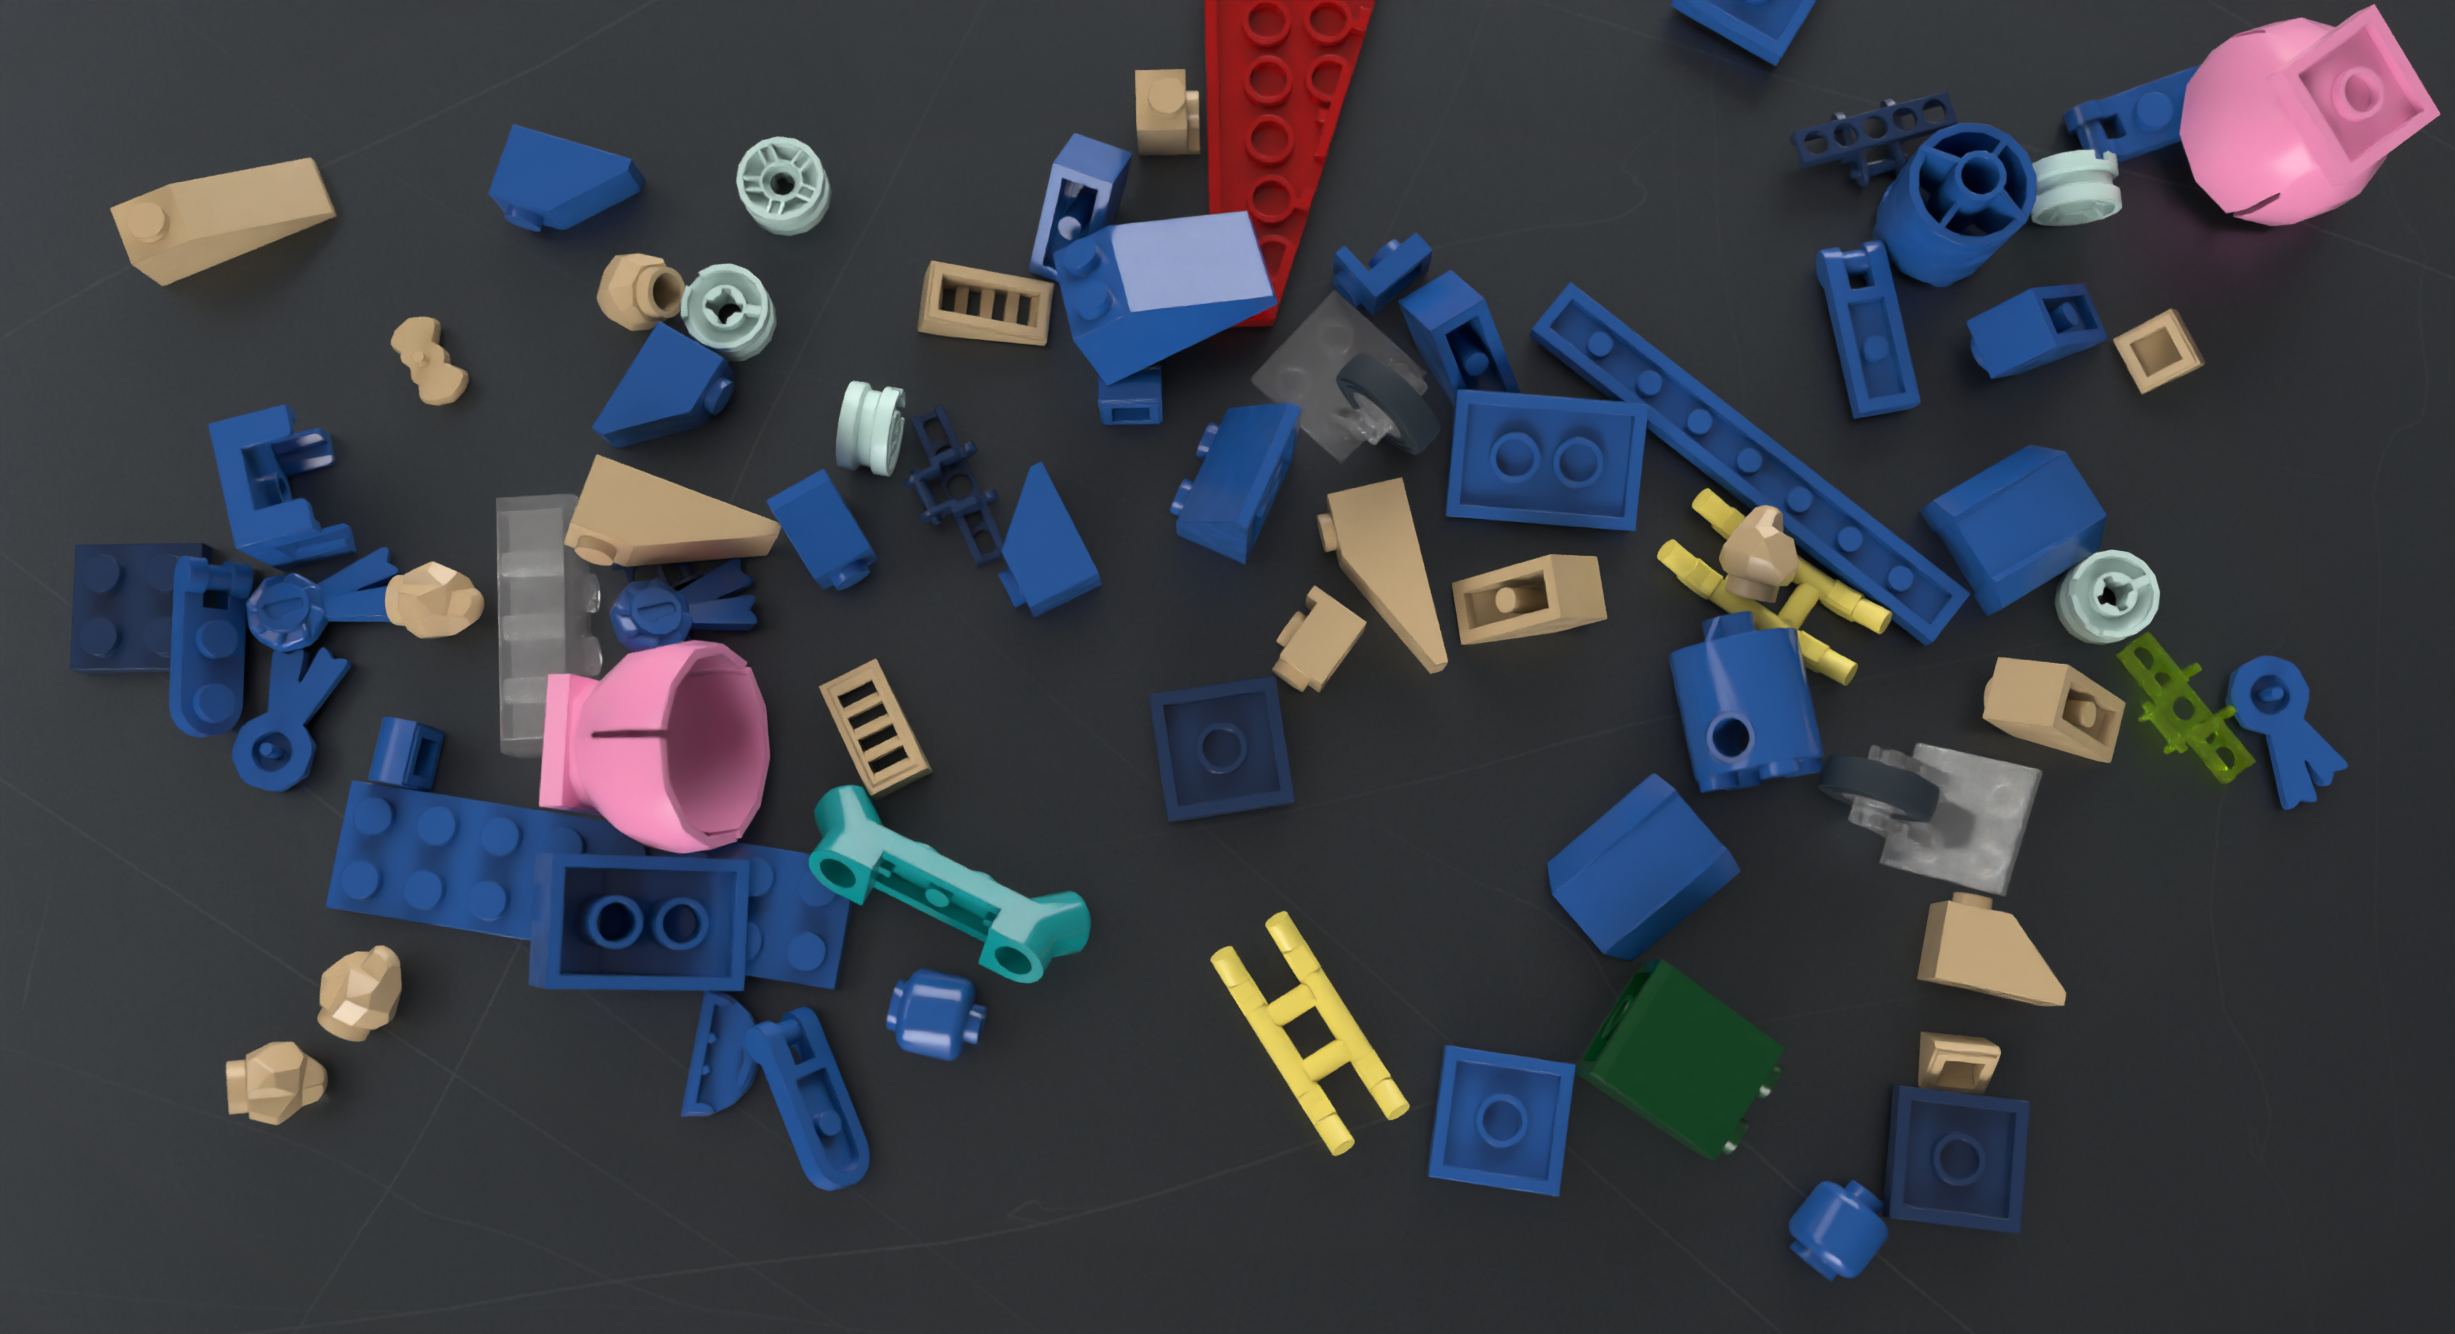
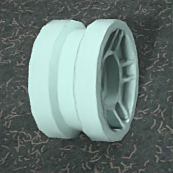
M774 137L762 140L746 152L738 166L736 183L741 200L756 223L773 234L792 236L807 232L822 220L829 208L831 189L820 159L809 146L795 138ZM781 178H785L787 183L795 185L792 192L787 195L776 194L779 188L777 181Z
M2077 150L2052 155L2032 163L2037 176L2036 202L2031 210L2032 221L2046 226H2070L2104 219L2117 213L2122 208L2120 188L2113 185V180L2119 175L2116 154L2107 151L2103 153L2104 159H2096L2095 150Z
M733 264L712 265L698 272L700 276L690 286L686 285L680 301L681 318L689 334L694 338L695 342L720 355L726 362L744 361L759 354L771 341L776 328V309L761 281L748 269ZM727 304L739 306L742 312H735L727 318L726 324H722L718 318L720 309Z
M850 382L843 399L838 422L836 462L839 468L855 471L861 465L870 467L873 474L889 477L893 473L900 452L905 418L901 417L900 411L896 410V406L905 408L906 397L903 389L887 386L880 392L872 390L869 383Z
M2108 550L2095 553L2066 571L2056 587L2054 604L2059 621L2071 635L2084 643L2106 645L2132 636L2150 624L2158 610L2160 590L2155 574L2143 560L2129 552ZM2104 587L2109 588L2115 594V606L2109 603L2103 605L2099 603L2097 597L2103 594Z

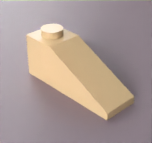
M311 157L172 183L110 208L131 264L161 286L168 285L337 216L316 162Z
M596 454L563 544L575 548L576 554L584 560L603 566L612 565L613 562L628 567L768 555L779 535L781 525L776 521Z
M1402 477L1327 494L1326 513L1317 515L1318 529L1324 551H1336L1339 567L1429 673L1443 671L1448 663Z

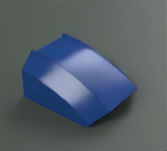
M2031 444L1936 498L1919 511L1932 532H1937L1975 592L1974 597L1987 617L2098 551L2107 519V514L2066 452Z
M1656 773L1646 777L1547 863L1551 891L1556 900L1603 954L1628 961H1633L1741 872L1729 849L1715 837L1680 797L1677 790Z

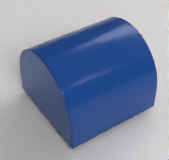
M1150 365L1109 386L1106 385L1098 374V404L1101 423H1104V425L1160 424V422H1163L1162 365Z
M383 716L368 780L411 790L430 792L433 787L445 737L444 731L415 721Z

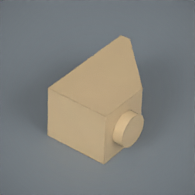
M1549 554L1452 583L1461 645L1555 633L1607 619L1598 559L1595 556Z
M1998 657L1994 675L1985 687V709L1982 718L2011 736L2095 761L2111 763L2126 703L2070 665Z
M1953 892L1952 901L1930 904L1917 979L2039 1006H2064L2065 990L2013 914L1991 910L1993 903L1991 898L1962 892Z

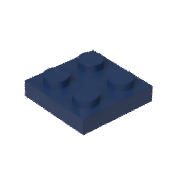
M204 543L75 545L70 670L80 674L170 672L173 587L176 564L180 557L185 555L206 558L209 565H212V547ZM211 590L204 592L203 607L210 608Z
M1275 675L1149 694L1168 823L1295 803Z
M1893 1085L1882 1216L2021 1234L2030 1101Z

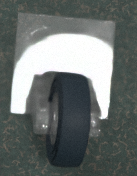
M1335 290L1250 378V383L1274 404L1290 402L1302 407L1300 428L1341 465L1362 442L1367 440L1371 444L1376 445L1383 437L1403 451L1417 455L1436 438L1441 429L1436 415L1422 398V395L1428 390V386L1423 380L1427 372Z
M1916 742L1912 757L1896 750H1883L1878 746L1872 745L1867 759L1842 754L1828 755L1819 777L1818 788L1830 797L1852 806L1848 818L1850 822L1868 828L1887 838L1879 861L1882 865L2005 896L2042 772L2035 768Z

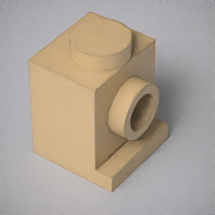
M1185 69L1135 70L1136 127L1139 156L1200 155L1199 92L1186 91Z
M1314 585L1308 593L1305 607L1311 610L1308 617L1297 611L1276 641L1284 647V650L1281 652L1279 660L1272 668V671L1287 684L1301 692L1309 685L1320 693L1364 632L1367 622Z

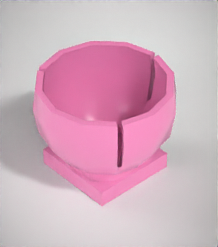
M2374 4L2356 12L2337 27L2305 18H2296L2235 34L2211 51L2186 85L2179 134L2195 181L2226 213L2234 212L2233 217L2269 226L2294 224L2334 210L2359 195L2386 160L2387 154L2438 117L2440 112Z
M693 640L630 653L601 681L574 674H548L539 806L604 816L618 830L643 846L681 854L709 850L736 842L737 838L743 836L761 806L770 761L766 705L751 667H746L747 662L724 644Z

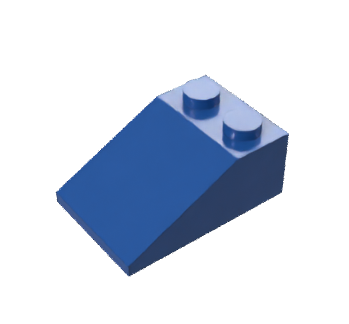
M1247 211L1111 225L1084 238H1080L1052 253L1073 341L1107 386L1278 304L1258 237Z
M1287 402L1228 408L1220 425L1213 422L1208 424L1196 452V456L1203 459L1204 462L1195 481L1184 478L1170 509V513L1179 516L1176 521L1178 536L1246 565L1296 454L1302 407Z
M536 853L528 985L544 989L744 991L750 860Z

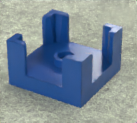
M286 404L208 424L235 548L282 572L357 553L352 530L349 525L342 523L321 529L320 522L314 519L311 504L305 499H292L288 476L330 466L335 462V455L330 434L323 429L314 428L294 433L293 422L297 421L295 410Z

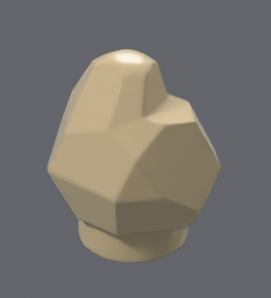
M639 253L616 255L604 270L597 293V301L601 310L608 318L630 331L650 330L656 326L658 321L664 322L667 318L674 317L680 312V301L685 285L680 274L673 268L667 267L662 258Z
M1769 505L1756 507L1734 530L1723 545L1719 555V561L1723 570L1729 574L1725 590L1739 596L1764 602L1775 603L1779 587L1788 586L1799 567L1794 539L1783 534V514L1776 507Z
M433 561L404 575L394 576L390 580L385 593V608L389 620L394 625L406 626L408 631L422 639H435L457 634L480 618L485 605L481 592L474 588L468 577Z
M374 946L369 952L357 951L346 955L326 970L321 978L320 1005L322 1009L317 1016L319 1024L340 1038L360 1042L367 1038L371 1029L374 1030L390 1022L395 1017L402 990L400 962L397 955L386 946Z
M271 1042L247 1054L246 1060L226 1061L229 1115L249 1112V1119L279 1125L302 1106L318 1101L328 1085L327 1071L324 1066L303 1053L294 1042Z

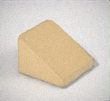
M2169 309L2113 339L2142 394L2206 364L2176 309Z

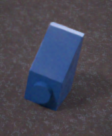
M513 124L488 194L505 212L504 219L518 227L539 232L542 225L564 231L641 192L645 178L630 158Z
M1077 133L1073 134L1052 165L1028 272L1059 282L1052 253L1080 238L1113 225L1121 204L1133 153Z
M1452 270L1398 301L1417 350L1453 406L1455 405L1456 388L1521 393L1485 299Z
M2084 283L2030 288L1966 321L1972 334L1970 346L1977 363L1988 371L1991 379L2024 373L2109 339Z
M658 321L592 426V429L606 443L618 449L703 427L711 413L718 415L729 402L734 390V382L731 380L735 373L723 357Z
M1042 461L1031 466L1001 551L1009 569L998 575L1014 607L1016 608L1027 603L1033 617L1036 618L1102 585L1099 572Z
M824 468L766 501L814 580L823 590L833 585L837 590H842L858 583L870 573L868 565L879 560L849 506Z

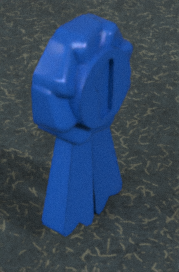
M383 547L318 584L294 572L267 577L263 579L261 585L247 599L249 629L261 643L279 652H289L312 645L329 622H391L385 608L387 586H378L390 582L394 576L401 574L396 566L390 564L391 554L387 547Z
M733 558L679 591L658 578L651 581L631 582L618 595L610 611L611 623L619 642L634 652L683 643L690 629L749 631L757 623V617L750 610L755 602V596L749 594L731 598L727 597L747 590L754 580L741 572V560Z
M323 647L318 651L308 669L311 658L307 651L298 649L290 654L284 651H273L268 712L243 725L232 748V761L244 783L266 791L283 792L309 776L317 747L306 726L349 671L351 662L343 658L335 659L332 652Z
M2264 655L2241 665L2236 671L2232 672L2225 702L2242 728L2266 735L2280 803L2283 809L2286 810L2294 808L2300 801L2304 803L2316 802L2317 794L2311 778L2318 786H2329L2332 783L2334 772L2346 769L2348 764L2304 719L2310 690L2300 670L2292 662Z

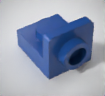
M1415 232L1402 244L1394 239L1383 246L1370 260L1368 265L1372 269L1368 271L1346 246H1343L1334 253L1333 272L1335 276L1332 278V281L1338 292L1349 304L1357 307L1361 303L1374 316L1429 270L1433 250Z

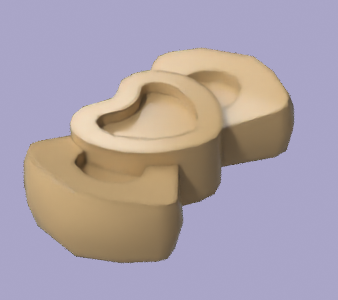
M424 316L408 318L395 330L391 339V346L400 354L402 362L410 367L411 379L419 385L421 401L436 406L455 402L466 390L469 376L465 370L451 365L450 354L439 346L441 333L439 321L435 318Z

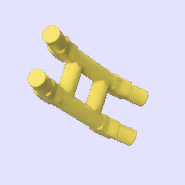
M1710 489L1701 491L1692 503V508L1711 523L1712 528L1726 540L1729 539L1734 530L1746 518L1736 508L1726 504ZM1674 539L1666 542L1657 554L1658 560L1673 571L1682 583L1705 600L1709 599L1729 614L1753 612L1757 631L1791 627L1797 629L1805 667L1816 673L1820 672L1844 686L1848 685L1853 679L1858 664L1831 650L1830 646L1813 638L1805 631L1798 630L1817 601L1820 600L1819 603L1851 622L1855 621L1878 634H1882L1892 619L1893 613L1866 599L1863 594L1848 587L1838 579L1834 580L1799 555H1797L1799 567L1792 580L1797 587L1778 615H1776L1754 599L1726 591L1725 587L1729 574L1724 580L1722 575L1710 568L1700 558H1695Z
M1283 911L1269 918L1265 926L1293 973L1300 981V985L1268 1005L1232 946H1227L1217 951L1211 957V962L1332 1155L1338 1156L1349 1150L1354 1145L1355 1140L1317 1083L1318 1081L1350 1061L1388 1120H1394L1403 1115L1410 1105L1336 992L1291 917L1286 911ZM1315 1006L1336 1039L1303 1060L1283 1029V1026Z

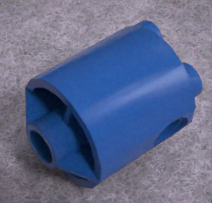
M1959 123L1938 130L1917 149L1900 171L1898 178L1887 187L1877 208V219L1873 228L1874 240H1881L1883 242L1888 259L1902 273L1935 287H1947L1960 279L1971 276L2026 223L2036 202L2037 176L2028 153L2011 135L1988 124Z
M1753 612L1727 614L1705 620L1701 623L1705 642L1677 650L1668 656L1695 782H1699L1701 793L1723 789L1725 791H1734L1762 785L1763 779L1781 776L1793 778L1823 771L1821 757L1824 756L1797 629L1791 627L1757 631Z

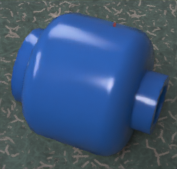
M921 968L914 972L908 981L903 979L898 981L889 1006L887 1030L895 1032L896 1042L904 1051L944 1061H953L963 1052L966 1042L978 1045L985 1025L987 1006L976 1004L977 991L972 980L932 969Z
M1851 1180L1845 1189L1834 1182H1821L1788 1223L1789 1231L1795 1238L1790 1248L1830 1281L1837 1274L1845 1278H1854L1862 1272L1888 1238L1887 1226L1877 1216V1213L1884 1204L1854 1180Z

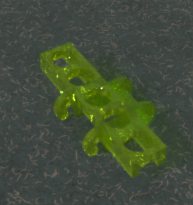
M2150 632L2142 634L2116 654L2155 702V704H2152L2148 700L2141 706L2145 711L2137 720L2142 723L2150 719L2168 741V744L2163 749L2165 754H2169L2176 749L2180 754L2188 749L2185 743L2188 742L2221 784L2230 783L2236 778L2235 776L2256 762L2223 721L2237 712L2233 705H2229L2213 715L2187 684L2190 676H2194L2202 670L2197 662L2181 671ZM2143 647L2152 653L2154 662L2149 670L2133 653L2136 648ZM2158 672H2164L2170 675L2172 679L2161 687L2154 676ZM2178 697L2188 698L2194 705V714L2189 720L2179 719L2173 711L2174 701ZM2215 732L2213 742L2208 744L2205 738ZM2219 747H2227L2235 755L2236 761L2230 770L2215 753Z

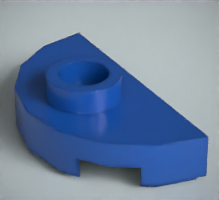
M704 991L681 1117L709 1116L734 1105L752 1086L760 1064L751 1058L745 1044L747 1030L756 1025L753 1016L734 996L725 992Z

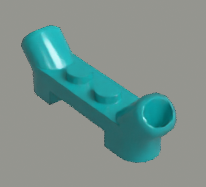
M844 785L829 790L819 801L814 811L815 821L822 840L808 860L811 872L822 885L861 906L872 889L876 888L985 942L978 964L1008 979L1020 983L1038 981L1043 976L1051 958L1080 952L1090 937V913L1085 901L1077 893L1064 891L1028 899L998 884L989 875L979 871H972L940 855L929 845L911 841L883 827L868 791L861 786Z

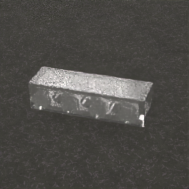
M574 494L496 498L501 753L516 759L542 758L548 674H574L593 679L592 675H599L601 672V646L598 637H592L591 612H598L600 608L599 581L596 574H590V562L578 556L575 548L563 544L579 498Z

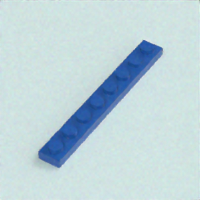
M1570 282L1532 328L1529 334L1531 338L1612 401L1648 404L1646 428L1752 511L1762 505H1769L1779 509L1783 514V534L1794 539V543L1852 589L1863 594L1866 599L1893 613L1892 620L1925 646L1931 644L1971 594Z

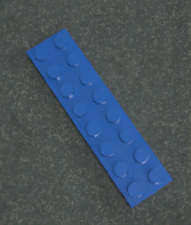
M351 781L325 905L327 908L531 940L536 853L750 860L745 975L838 990L854 902L833 892L814 877L809 868L808 859L811 856L809 853L733 842L709 850L681 854L643 846L618 830L609 821Z

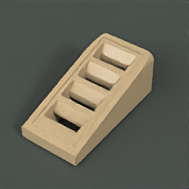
M931 260L923 281L917 331L948 337L1045 346L1047 343L1054 283ZM944 289L955 290L952 312L941 310ZM969 291L980 292L977 317L966 315ZM995 294L1005 295L1002 321L992 319ZM1020 297L1031 298L1027 326L1016 324Z
M877 659L819 686L856 769L872 799L877 801L933 773ZM873 681L877 692L844 708L840 696ZM882 703L884 704L887 714L856 729L854 728L850 719ZM892 725L894 726L898 734L897 736L865 750L861 742L862 740ZM904 747L908 755L907 758L876 773L872 762Z

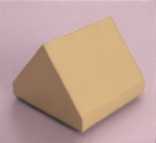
M1921 1031L1918 1072L1919 1088L1984 1096L2001 1056L2000 1047L1983 1037Z

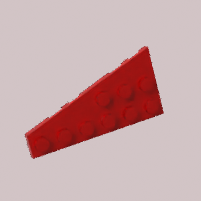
M1204 0L1209 215L1240 211L1248 212L1252 219L1278 301L1277 305L1231 327L1274 326L1376 0Z

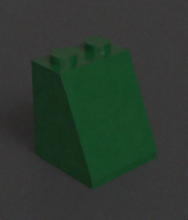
M1661 959L1643 962L1638 965L1576 1064L1575 1074L1703 1158L1716 1161L1721 1152L1730 1155L1744 1137L1749 1122L1743 1119V1116L1755 1096L1763 1100L1776 1085L1783 1071V1066L1776 1062L1785 1048L1675 967Z

